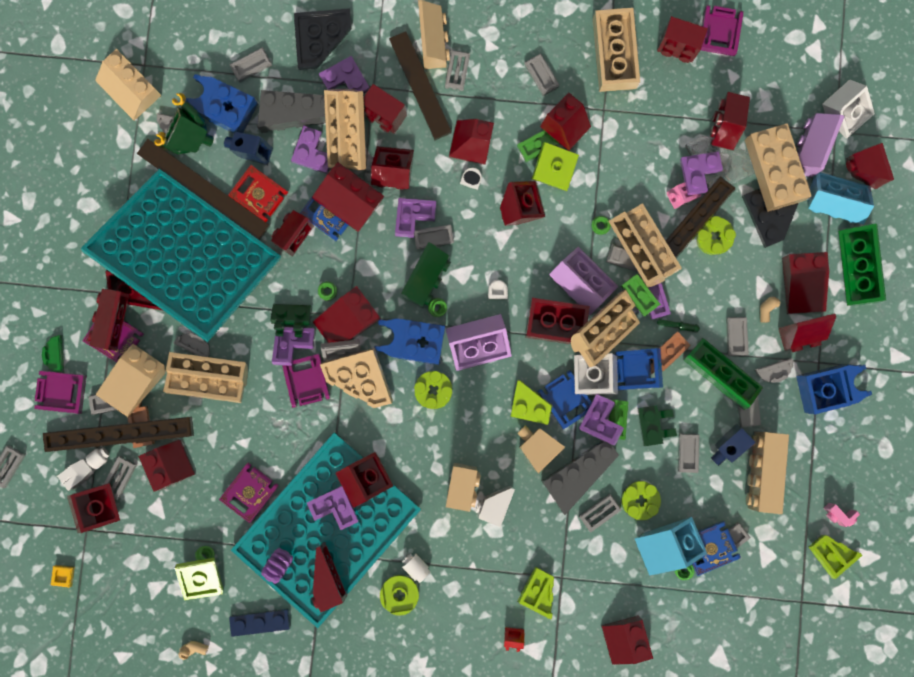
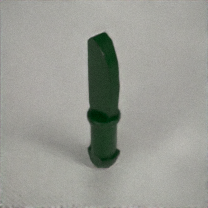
M657 319L658 325L679 328V331L684 330L696 333L700 330L697 324Z

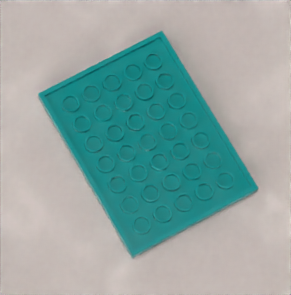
M158 169L81 247L83 253L206 342H209L281 259L278 253L161 169Z
M335 432L231 549L237 557L316 628H319L337 607L335 606L320 613L319 608L316 609L313 604L316 547L326 542L346 594H348L421 510L416 503L393 484V487L354 507L353 509L359 522L343 530H340L333 512L314 521L307 502L341 487L342 485L336 472L364 458ZM281 548L293 556V561L281 580L274 584L262 576V569L274 551Z

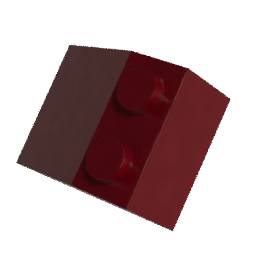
M828 252L789 254L783 257L787 314L826 312L829 282Z
M356 286L331 305L313 323L325 340L331 343L353 340L381 320V318Z
M836 314L778 328L784 350L791 349L792 352L803 350L805 345H810V348L822 345L821 341L828 340L836 320Z
M326 542L316 547L314 597H312L315 608H319L320 613L342 604L347 598L346 591Z

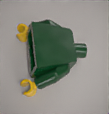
M176 93L181 101L179 102L173 98L172 103L174 105H181V108L178 107L166 134L164 132L157 133L156 136L160 139L154 140V143L157 146L163 144L165 148L177 155L190 152L196 153L201 144L211 147L214 136L206 134L205 120L197 109L189 102H185L186 97L183 93Z

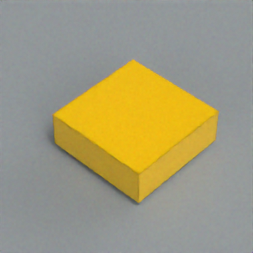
M54 565L51 585L72 587L75 567Z

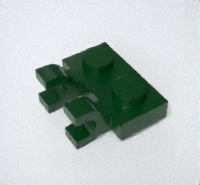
M273 304L270 320L271 324H274V330H276L275 336L283 337L284 326L289 324L294 325L295 337H303L304 325H310L311 305Z
M657 405L637 408L643 446L664 444L663 438L677 436L676 428L661 430L660 425L661 418L674 417L673 409L658 411Z

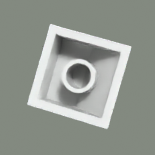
M852 80L847 81L822 104L825 114L844 116L839 132L845 138L851 136L875 114L867 86Z
M613 353L607 354L594 367H589L582 355H574L575 394L618 395L616 355Z
M507 486L485 496L483 501L479 500L476 507L478 519L501 527L515 489L512 486Z

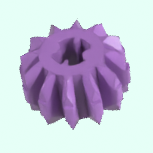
M276 549L262 569V576L269 582L278 583L292 563L293 556L286 550Z

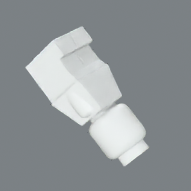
M104 447L96 448L86 456V459H80L78 462L70 465L57 477L68 491L75 490L84 481L88 480L96 469L107 462L110 454Z

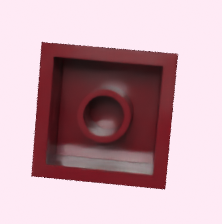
M671 16L663 31L657 51L666 57L673 56L679 58L682 62L693 63L702 48L708 28Z
M372 84L363 97L364 117L372 123L375 121L380 124L379 127L385 132L395 134L407 116L405 104Z
M727 92L725 98H721L718 111H715L712 117L714 125L710 131V137H712L711 145L734 150L747 125L750 97Z

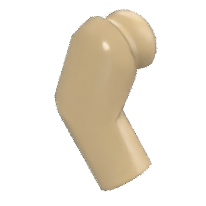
M769 297L760 305L761 323L770 322V312L780 306L778 298Z
M190 641L180 648L178 656L180 659L186 660L195 652L206 655L209 646L197 641Z

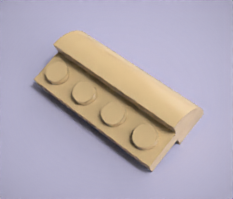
M354 89L324 90L328 168H333L339 162L348 169H366L363 91H356Z
M643 203L629 212H623L608 221L647 287H652L665 281L667 277L682 269Z
M626 290L617 294L571 337L573 351L580 352L589 367L596 366L640 323L632 310L636 305Z
M169 352L165 370L167 376L163 391L170 394L241 403L244 387L247 385L248 366L246 362Z

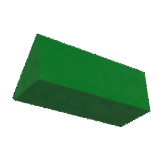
M871 224L840 230L839 240L847 306L875 304L886 301L878 225Z
M704 338L700 340L684 359L687 364L743 410L748 409L763 389L759 383Z

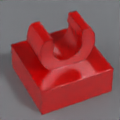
M505 627L504 647H506V651H509V648H516V652L524 649L525 630Z

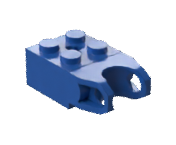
M195 74L193 77L195 81L204 87L203 94L196 99L186 98L185 102H189L209 122L232 133H244L258 106L255 98L213 77Z
M398 318L388 321L379 320V325L393 331L394 339L389 345L374 346L376 351L383 352L392 358L440 365L445 326ZM421 338H425L429 342L428 345H425V348H421V345L418 343Z
M838 365L797 375L796 378L804 413L819 414L851 406L872 395L871 390L859 391L854 385L855 376L865 370L866 365Z

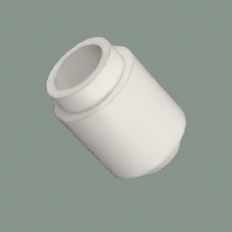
M410 553L403 559L404 565L402 568L414 581L417 580L420 583L430 574L428 565L416 553L414 555Z

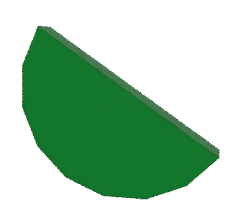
M62 335L51 337L46 345L43 346L41 355L43 363L50 370L58 373H64Z

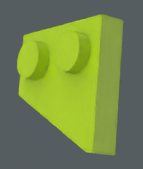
M517 380L511 417L548 425L553 405L540 397L536 391L525 385L522 380Z
M821 535L808 546L832 579L839 577L862 557L861 553L847 548L846 545L834 541V539L827 535Z
M535 566L517 602L551 620L554 576Z

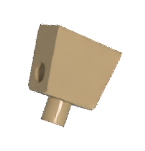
M525 425L517 433L525 441L520 446V449L537 473L543 470L565 448L540 428L532 433Z

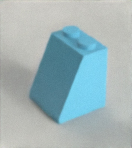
M692 517L647 531L635 538L649 575L687 568L707 554Z

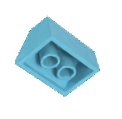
M822 172L813 176L810 187L811 197L807 199L808 209L815 213L828 214L833 218H842L851 223L865 224L874 207L870 186Z

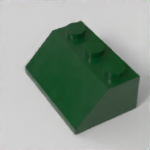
M428 242L401 293L402 297L421 308H424L425 305L428 306L433 298V295H431L433 289H438L442 281L440 278L442 272H447L451 264L449 261L450 256Z

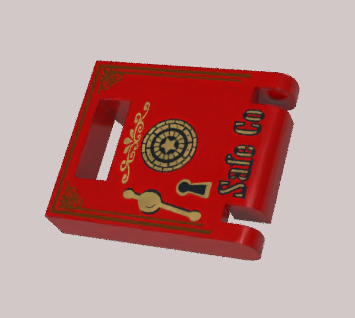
M250 165L228 196L267 223L268 219L263 216V213L265 212L271 217L284 200L278 193L282 192V194L287 196L289 192ZM250 176L254 181L245 193L242 194L239 192V189Z

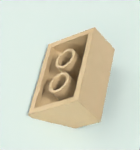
M418 0L424 69L446 68V61H450L449 49H445V43L448 42L447 31L443 30V25L447 24L446 13H442L440 5Z
M117 49L102 61L95 81L134 121L162 96Z

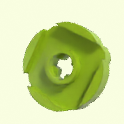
M714 216L696 235V242L704 253L720 255L732 247L736 232L727 220ZM711 232H718L720 239L712 240L713 235Z
M429 371L422 374L414 386L417 401L428 409L444 407L452 396V384L449 378L438 371ZM429 386H438V394L430 395L428 393V391H430Z
M635 481L629 484L625 491H623L621 504L624 511L632 518L648 520L658 514L661 497L655 486L645 481ZM639 495H642L643 498L646 499V502L643 503V506H640L639 503H636V499H639Z
M405 575L390 577L384 582L380 591L382 606L391 614L397 616L410 613L419 600L417 584L412 578ZM397 590H401V592L405 593V596L402 597V600H399L398 597H394V594L397 593Z

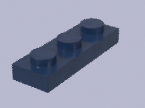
M289 609L232 615L229 617L231 637L283 631L291 628Z

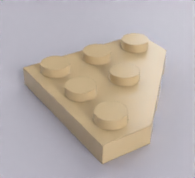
M375 348L320 364L328 384L343 389V392L367 402V405L373 408L392 404L393 399Z

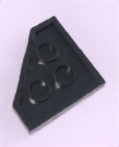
M350 8L294 13L298 69H318L352 30Z
M760 189L743 195L742 198L764 248L783 241L799 203L768 212Z

